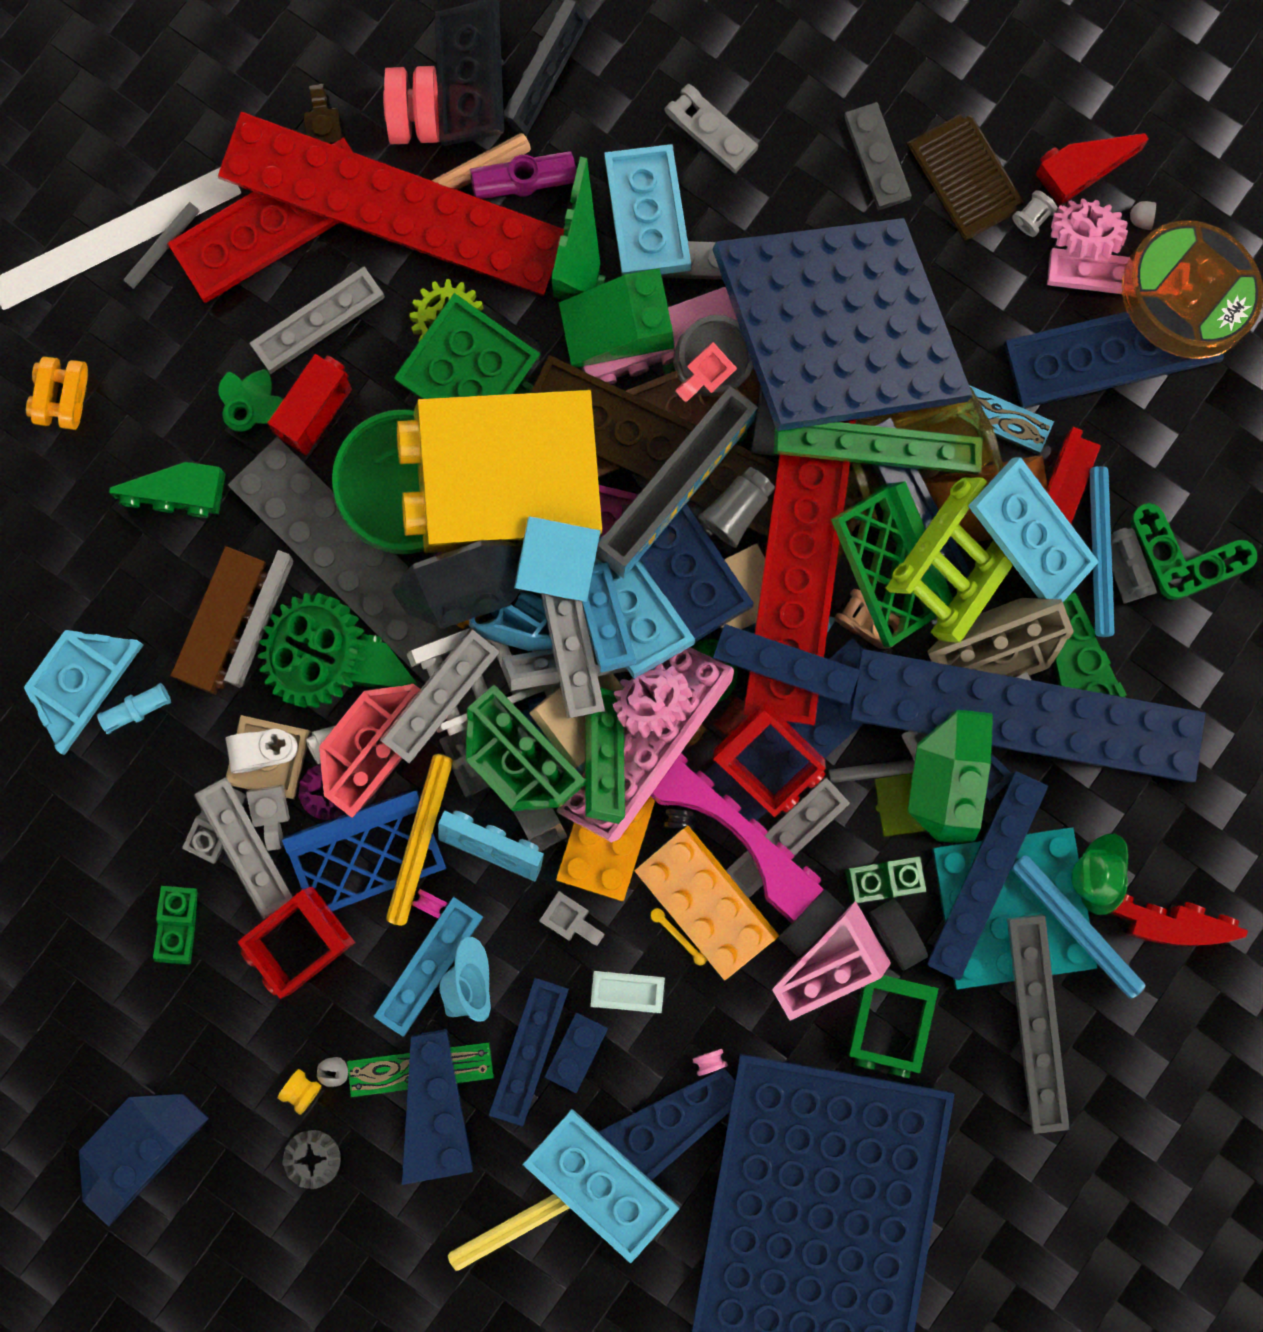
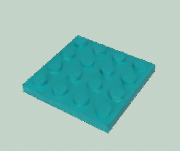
M1074 828L1026 834L1014 863L1025 855L1029 856L1089 922L1088 910L1082 903L1081 896L1074 890L1071 881L1072 870L1075 863L1079 860ZM982 841L932 849L944 924ZM1011 867L961 980L959 981L954 978L953 980L955 989L1014 981L1007 918L1039 914L1045 915L1052 975L1097 969V963L1013 872Z

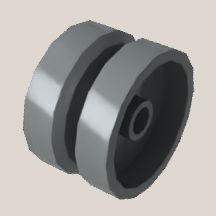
M710 315L697 320L679 337L674 348L673 365L679 380L683 383L693 375L687 365L710 343L714 342L737 367V370L712 393L705 386L701 387L696 393L701 396L718 397L723 395L729 386L734 389L739 387L750 376L754 366L738 321L725 315Z

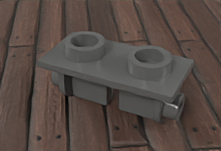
M1123 528L1113 532L1111 535L1112 573L1123 603L1125 604L1157 593L1134 528Z

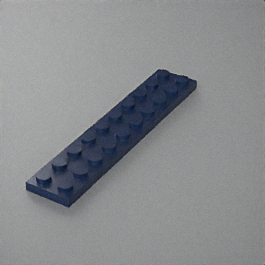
M865 649L860 650L857 666L860 673L853 691L850 721L928 735L937 726L946 721L955 710L992 713V747L1184 782H1196L1206 712Z

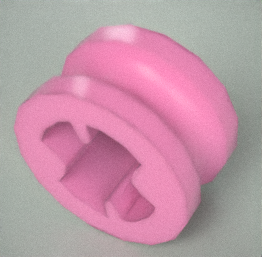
M722 1049L692 1059L693 1063L699 1066L698 1076L728 1066L727 1061L721 1059Z

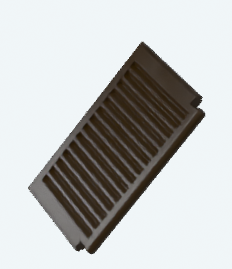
M959 114L907 142L908 147L964 241L1013 216L1018 211L1016 206L1024 203L972 115H968L964 119Z

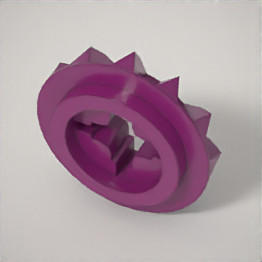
M321 764L308 769L300 781L298 796L303 808L313 817L322 820H331L345 814L344 811L330 800V806H328L323 796L312 795V792H317L323 786Z

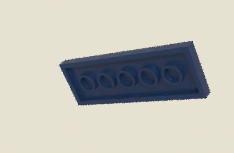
M1202 293L1165 302L1166 305L1193 326L1195 340L1178 335L1165 327L1151 313L1148 307L1006 340L1004 347L1021 408L1025 409L1221 362L1224 359L1220 341L1207 342L1201 341L1198 326L1211 311L1207 294Z
M852 638L829 660L857 669L860 650L863 648ZM820 695L818 697L814 726L787 722L824 758L863 724L849 720L852 697L850 703L846 705ZM771 724L735 757L774 795L809 762ZM717 762L704 773L715 784L712 789L723 798L726 794L741 807L738 813L748 822L752 818L757 821L767 812Z

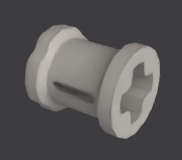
M1035 190L1032 194V200L1021 212L1016 211L1012 219L1020 230L1029 236L1035 237L1039 233V226L1049 215L1054 216V213H1057L1058 207L1045 193Z

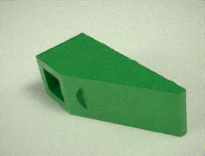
M184 462L110 487L109 493L119 500L118 504L139 508L140 503L153 505L154 510L173 513L174 508L188 510V515L208 518L209 513L219 514L226 474L220 467Z

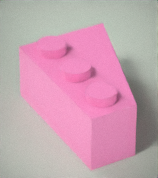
M856 901L783 974L772 989L789 1020L882 978L891 964Z

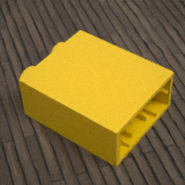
M591 390L418 399L414 410V420L397 421L399 463H418L420 489L417 492L402 493L405 536L423 535L424 553L449 552L480 540H503L512 543L523 541L528 516L601 530L600 535L602 534Z

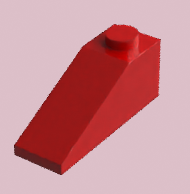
M1143 133L1069 144L1060 151L1055 147L1040 159L1041 165L1036 176L1059 206L1063 205L1140 152L1149 138Z

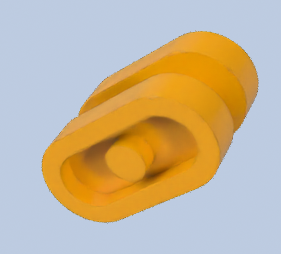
M43 356L39 363L36 362L32 371V381L35 383L33 396H29L26 404V414L28 417H31L33 424L49 426L54 416L58 417L60 428L72 430L78 428L88 379L86 362L70 360L66 370H63L58 358ZM59 383H63L60 403H56Z

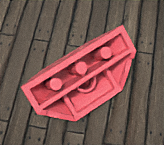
M414 684L363 691L319 746L324 796L351 818L374 795L402 760V757L380 739L421 690Z

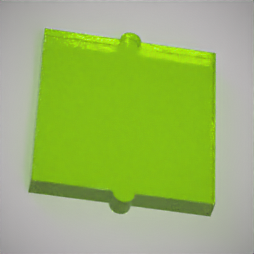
M912 774L874 780L878 805L875 809L877 812H880L884 837L926 831L908 813Z

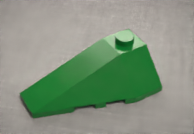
M580 157L571 194V203L573 205L572 209H567L564 236L561 235L552 274L553 298L562 300L569 299L602 285L606 279L605 275H600V257L587 158Z

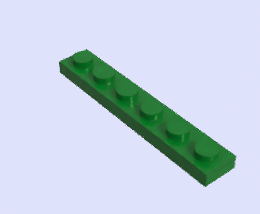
M834 422L777 431L775 428L774 454L977 475L981 473L983 438Z

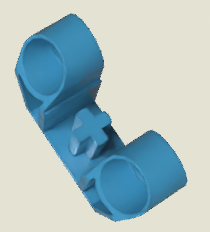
M527 590L521 592L514 607L510 605L491 612L490 614L494 616L495 620L488 624H477L474 620L475 618L469 619V627L485 639L527 651L553 649L541 593Z

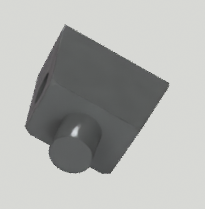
M553 808L514 811L528 840L539 847V852L567 838Z

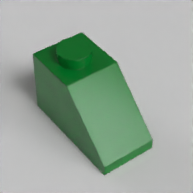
M362 634L361 640L357 639V641L366 643L365 647L357 650V654L364 657L365 660L355 662L354 667L361 673L360 675L350 674L349 679L353 685L382 689L414 684L419 688V685L387 643H382V637Z

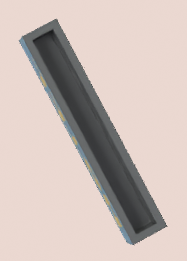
M729 386L601 539L597 546L596 558L602 563L608 562L609 568L624 579L752 425L758 407Z

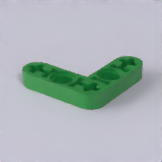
M1151 503L1143 504L1131 516V527L1135 530L1141 550L1161 593L1168 599L1179 600L1244 573L1253 567L1257 561V551L1253 544L1245 540H1237L1186 562L1165 514L1160 507ZM1143 512L1147 516L1154 515L1156 519L1152 523L1154 533L1156 534L1162 530L1164 535L1157 536L1150 542L1147 541L1146 537H1149L1152 532L1147 524H1140L1139 520L1144 516ZM1161 542L1169 546L1171 549L1169 560L1160 561L1155 558L1153 547L1156 543ZM1235 548L1239 552L1245 551L1248 557L1243 560L1244 565L1240 561H1236L1225 567L1223 560L1233 556L1236 553ZM1202 561H1211L1215 564L1217 575L1214 579L1209 580L1201 576L1199 565ZM1191 572L1193 580L1183 584L1180 587L1181 592L1177 588L1170 589L1168 583L1172 581L1171 575H1174L1176 579H1180Z

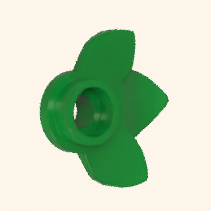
M266 369L252 373L243 381L234 373L227 372L221 380L219 396L225 404L223 419L230 429L243 432L252 428L255 423L268 424V421L284 400L278 396H271L272 381ZM238 410H245L247 412L243 420L235 419V413Z

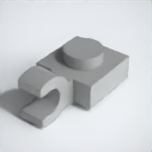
M283 784L248 790L246 794L253 826L264 825V839L267 851L281 849L284 836L280 822H286L290 819Z
M560 891L539 920L569 941L575 933H578L597 946L605 935L584 921L589 913L587 909Z

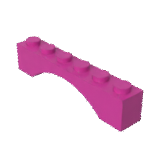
M680 753L650 796L659 805H674L696 810L717 820L728 828L742 842L754 860L763 883L765 900L790 923H793L824 890L819 885L821 882L820 877L807 866L803 869L797 866L792 861L795 857L794 854L780 842L775 846L765 837L768 831L753 818L748 822L738 813L741 807L728 795L725 794L723 798L712 789L715 785L713 781L701 771L695 774L685 765L688 762L687 758Z

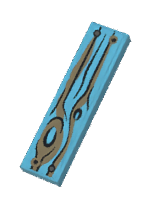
M970 385L969 387L973 395L968 402L930 408L1037 455L1041 453L1054 423L1052 420Z

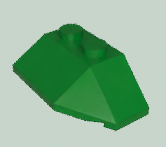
M495 685L490 687L467 708L466 761L512 811L561 807L587 784V781Z
M955 710L946 721L937 726L916 746L908 813L939 842L972 843L981 829L991 766L992 713Z

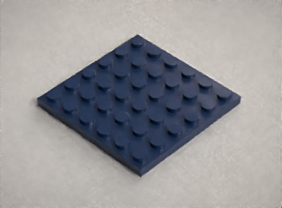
M904 218L717 241L712 250L777 431L968 402L973 394Z

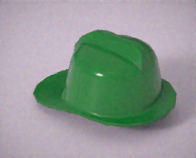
M1104 834L1096 838L1088 846L1083 857L1075 863L1072 870L1071 881L1074 890L1081 896L1085 907L1097 915H1106L1116 910L1123 902L1127 893L1128 848L1124 839L1116 834Z

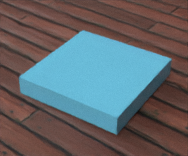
M528 516L514 588L587 602L601 530Z

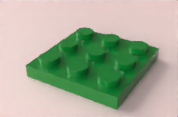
M454 293L396 374L394 380L420 399L509 395L514 393L540 356V353Z

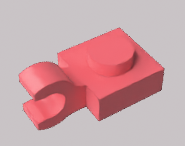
M712 342L687 365L693 375L685 380L675 391L685 402L703 386L712 393L737 370V367Z

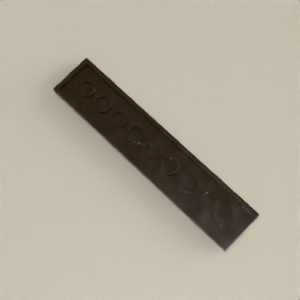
M550 355L531 393L591 390L596 457L648 482L652 480L697 426ZM735 444L688 501L705 509L708 508L731 485L737 476L743 474L747 467H752L761 472L775 486L778 464ZM774 491L767 497L768 501L747 528L768 538ZM846 497L844 511L859 502ZM855 518L846 521L851 535L858 523V520ZM839 542L837 564L844 552L841 542Z

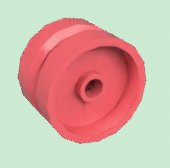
M435 66L416 67L413 72V89H410L408 73L404 67L385 68L383 105L390 144H408L412 137V122H415L417 138L421 143L439 142L438 86Z

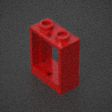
M314 354L268 421V425L276 437L305 457L352 390L347 379L348 374L343 371L345 367L328 355L323 359Z
M765 701L714 748L713 759L774 817L782 810L785 813L790 811L799 801L800 797L798 795L807 786L810 789L815 787L825 776V758ZM770 724L809 761L775 795L735 758Z
M312 886L297 893L241 938L238 944L242 948L241 954L245 961L252 967L256 966L264 977L262 982L266 989L281 999L296 991L355 944V942ZM300 909L330 950L290 980L261 939Z

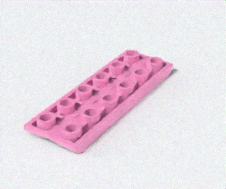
M691 647L663 663L665 670L674 666L678 674L682 673L692 692V697L688 698L691 709L682 710L686 719L684 721L675 720L673 722L675 727L673 731L667 727L662 728V735L659 737L654 730L650 731L647 738H643L639 730L633 735L627 726L624 727L625 818L619 824L585 817V785L559 807L557 812L610 842L618 840L732 682L734 669L731 666Z

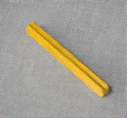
M435 754L432 757L386 916V920L395 925L402 926L407 923L452 767V758L442 754Z

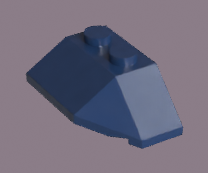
M184 1094L129 1097L79 1150L83 1202L103 1222L110 1226L209 1118Z

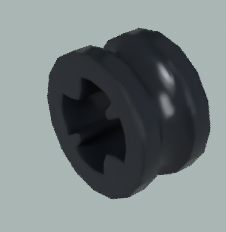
M676 809L665 810L668 821L664 823V828L681 831L686 826H689L695 831L692 820L696 818L697 813Z

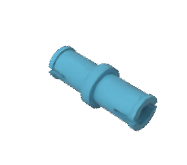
M159 683L157 686L135 697L133 695L125 697V702L98 713L97 717L103 730L106 731V734H109L132 721L140 722L144 720V715L166 704H170L171 699L162 683Z

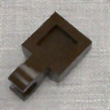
M323 84L311 85L309 88L313 111L304 113L306 134L315 139L333 144L343 138L338 108L328 109L326 91Z

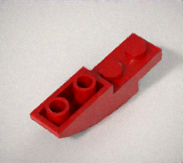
M1126 894L1118 908L1109 913L1130 921L1126 935L1161 944L1182 946L1211 945L1245 938L1248 930L1238 927L1239 920L1219 914L1218 919L1205 915V908L1189 902H1185L1184 907H1172L1170 916H1166L1167 909L1147 903L1146 908L1132 903L1134 897Z

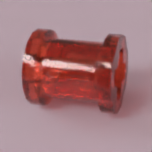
M734 695L729 698L730 704L721 717L714 719L711 723L725 736H728L747 717L743 716L745 702Z

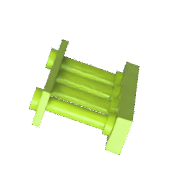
M961 478L952 486L950 496L905 561L894 570L893 578L886 587L890 593L911 594L913 592L938 617V622L931 633L939 641L961 643L1013 566L994 540L985 551L959 525L969 510V504L980 494L987 481L984 478ZM950 536L976 561L975 568L968 578L940 552ZM931 564L957 589V594L949 606L920 580Z

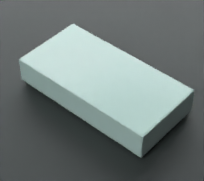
M594 971L590 1007L662 1013L665 978Z

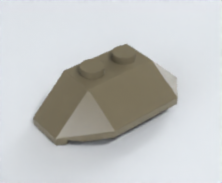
M1020 598L981 613L961 643L938 640L927 652L931 662L1011 677H1017L1025 672L1030 676L1051 666L1062 650L1066 640L1071 637L1074 631L1062 599Z

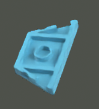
M69 630L63 632L24 686L29 699L34 703L38 716L50 733L55 743L54 746L59 753L66 754L144 644L135 639L113 638L106 635H91Z

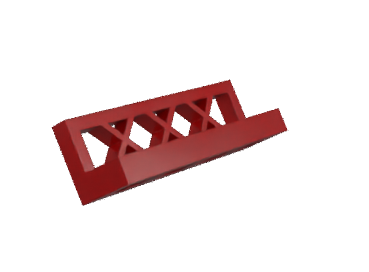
M1075 427L1065 437L1046 492L1070 524L1090 476L1089 470L1093 468L1101 447L1099 444L1081 438L1083 430Z

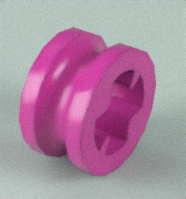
M419 889L420 897L417 901H413L411 905L436 918H440V909L446 907L448 903Z

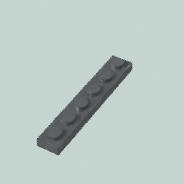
M1045 915L1007 918L1031 1131L1033 1134L1070 1130Z

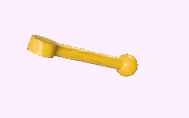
M657 908L651 912V919L654 922H660L693 956L695 964L701 966L707 962L706 957L701 951L698 952L665 918V913L662 909Z

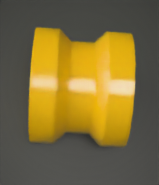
M298 1069L285 1084L277 1098L282 1102H290L294 1105V1110L301 1115L316 1097L322 1085L317 1081H309L306 1079L305 1073Z

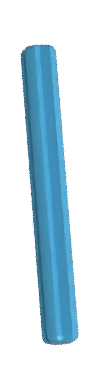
M1100 466L1090 468L1092 553L1099 561L1093 568L1095 634L1099 637H1109L1115 633L1109 473L1107 467Z
M1025 855L1018 859L1012 866L1013 872L1128 998L1132 999L1139 995L1145 988L1144 982L1029 856Z

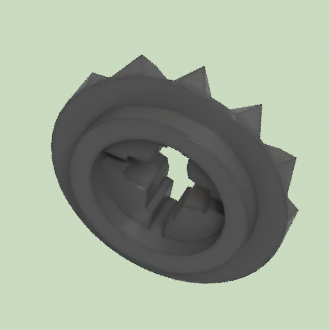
M309 1130L297 1134L290 1140L285 1147L282 1164L287 1177L299 1187L316 1189L328 1184L336 1176L340 1167L341 1156L336 1142L329 1135L321 1131ZM309 1144H311L314 1155L326 1156L327 1158L315 1164L314 1175L309 1170L308 1164L297 1163V1160L307 1156Z

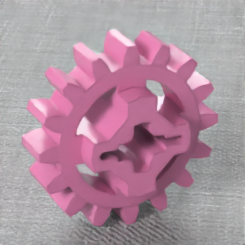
M1081 199L1080 204L1070 200L1067 207L1060 205L1058 212L1054 213L1051 237L1057 238V246L1066 245V253L1068 254L1076 251L1079 252V258L1083 259L1085 256H1091L1093 260H1097L1098 255L1102 254L1108 259L1111 257L1112 252L1119 253L1121 246L1124 245L1128 232L1126 230L1128 223L1121 220V212H1111V205L1103 208L1099 206L1098 200L1090 203L1085 199Z
M662 663L656 666L655 670H649L635 679L633 677L630 681L622 679L620 683L624 689L614 692L618 702L613 704V708L617 713L620 723L623 727L627 726L633 735L639 730L643 738H647L650 731L653 730L658 737L661 736L662 728L664 727L673 731L675 729L673 724L675 720L684 721L686 719L682 710L691 709L688 698L692 697V692L682 673L678 674L674 666L665 670Z

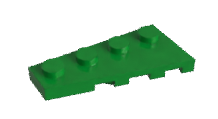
M1076 592L1071 593L1063 604L1074 632L1066 640L1062 650L1053 661L1057 685L1126 698L1127 694L1121 682L1118 683L1109 665L1111 662L1105 650L1102 651L1095 637V630Z

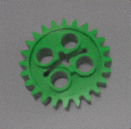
M305 593L303 600L292 597V607L281 604L280 607L283 614L281 617L274 614L271 615L275 624L273 628L264 626V630L269 634L268 639L259 640L261 645L266 646V651L260 653L258 658L267 661V664L260 668V672L270 674L265 684L274 687V695L281 696L284 702L295 703L296 706L306 708L308 705L319 708L320 702L328 705L332 704L331 694L342 698V685L352 688L353 684L349 679L350 674L360 675L361 673L354 667L355 662L365 660L364 657L357 654V650L365 647L366 643L357 641V637L364 630L354 626L359 618L349 614L351 609L349 606L340 604L338 599L328 598V596L317 593L316 596ZM307 623V629L303 633L304 626ZM333 636H335L334 643L330 647L331 639ZM291 637L298 642L307 644L314 650L335 659L334 664L290 644L289 638ZM293 654L292 662L289 665V659ZM320 668V674L316 679V672Z

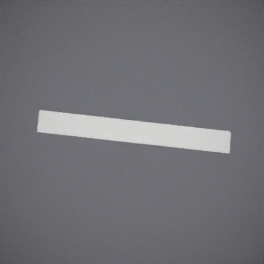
M220 168L1 274L0 305L2 309H8L164 232L189 202L200 210L197 214L199 215L240 195L239 187L218 178Z

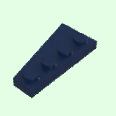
M725 1068L719 1069L598 1131V1133L644 1175L653 1180L730 1112L735 1080Z

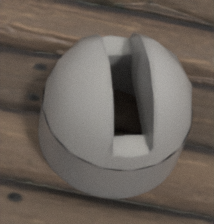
M1142 201L1134 205L1130 212L1131 222L1138 228L1152 230L1156 202Z
M338 1057L327 1058L317 1067V1079L327 1087L340 1086L348 1077V1067L345 1061ZM328 1071H335V1077L328 1076Z

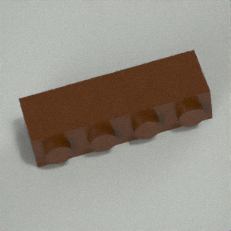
M225 546L171 676L214 695L217 694L219 688L224 689L227 684L224 680L228 671L227 667L237 650L243 629L249 621L259 591L261 592L270 567L265 561Z

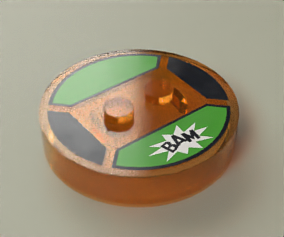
M1186 220L1162 225L1152 231L1141 242L1125 265L1122 277V296L1132 322L1150 342L1173 355L1202 359L1214 357L1228 351L1254 326L1263 305V283L1252 256L1233 236L1213 225Z

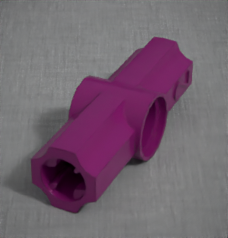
M571 151L534 158L529 155H518L511 162L470 169L473 194L480 199L509 194L526 197L537 189L574 183L576 176V166ZM518 172H527L532 177L527 180H521L515 175Z

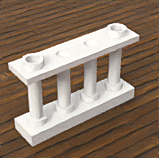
M495 619L489 620V621L484 622V623H482V624H488V623L494 621ZM469 629L411 650L407 653L411 667L421 664L423 670L427 669L431 677L440 666V663L443 662L441 656L450 653ZM486 639L487 642L500 651L497 658L502 668V657L512 656L508 645ZM482 674L472 686L476 699L488 690ZM560 683L535 686L528 690L510 689L512 696L507 698L513 704L541 692H545L546 697H548L560 686ZM456 705L447 716V721L438 727L437 732L447 730L450 736L466 730L468 725L467 713L460 716Z

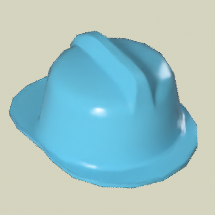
M465 937L460 941L456 949L455 966L450 968L440 981V994L444 1002L445 1013L448 1017L468 1015L477 1022L485 1021L489 1017L491 1004L488 957L480 941L474 937Z

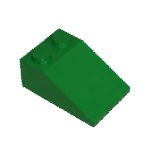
M660 268L623 275L559 302L571 366L578 368L674 349L673 329Z

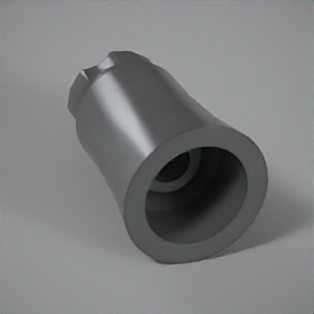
M747 467L743 474L737 476L714 503L698 515V518L720 540L736 548L752 520L768 501L767 497L774 491L775 486L761 472L752 467Z

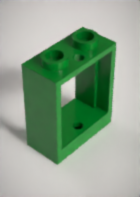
M885 975L863 986L847 1050V1056L855 1058L853 1065L874 1070L876 1063L890 1066L888 1073L910 1078L911 1071L920 1073L939 988ZM874 989L924 1000L911 1062L860 1050Z

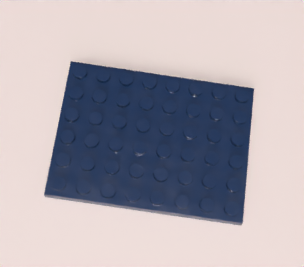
M740 1054L692 1332H914L955 1093Z

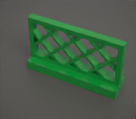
M906 481L882 484L874 489V494L831 519L884 647H892L937 617L913 592L905 595L902 610L892 607L895 593H890L886 589L883 602L878 601L874 593L877 581L886 585L889 584L893 578L894 570L905 561L925 532L924 525ZM877 502H879L884 514L882 523L872 519L874 506ZM851 518L861 521L857 538L851 536L846 525V521ZM870 525L880 529L876 546L866 543ZM889 534L893 536L897 546L895 555L885 551ZM864 549L874 553L870 570L865 569L861 561ZM883 557L893 561L889 578L879 575ZM931 564L920 580L949 606L953 597L945 577ZM915 597L918 598L924 612L919 617L911 615ZM890 613L900 617L897 631L891 634L888 627Z

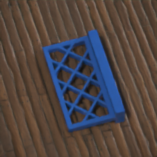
M418 788L365 806L353 818L348 814H344L285 836L282 842L290 856L302 890L310 887L306 876L314 880L312 885L314 889L318 882L336 889L337 893L332 903L327 904L330 910L334 911L395 888L397 878L389 881L378 876L377 873L384 857L402 864L403 859L387 851L395 834L409 840V834L397 829L404 816L417 812L421 799ZM398 819L394 828L385 824ZM379 826L392 832L384 850L364 842L370 829ZM364 832L361 840L352 837L353 835ZM432 833L428 849L432 850L436 864L422 868L420 878L446 869L434 833ZM347 839L358 844L350 863L331 854L337 841ZM331 844L328 852L318 849ZM361 847L381 855L373 873L354 865ZM312 851L325 857L317 875L303 869L298 857L299 855ZM328 859L348 867L340 885L321 877ZM351 869L370 877V881L364 891L355 893L343 887ZM374 879L383 883L371 888ZM341 892L349 895L348 897L338 900V897Z

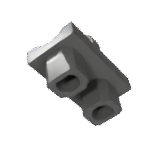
M467 729L439 739L446 756L453 760L452 769L465 798L489 788V785L466 761Z

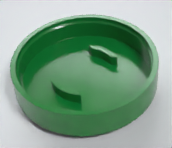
M412 410L387 411L370 417L359 424L343 441L335 458L332 474L334 500L338 512L347 527L366 544L376 549L396 554H412L424 551L423 535L405 536L403 524L402 493L420 491L418 463L400 464L398 456L397 421L414 420V411Z

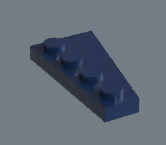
M447 1029L411 1036L402 1185L473 1172L472 1158Z

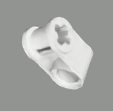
M280 729L241 733L226 737L231 773L250 772L267 766L287 763L296 756L298 751L296 739L291 734ZM277 739L286 742V746L280 748V754L272 750V746L278 743Z

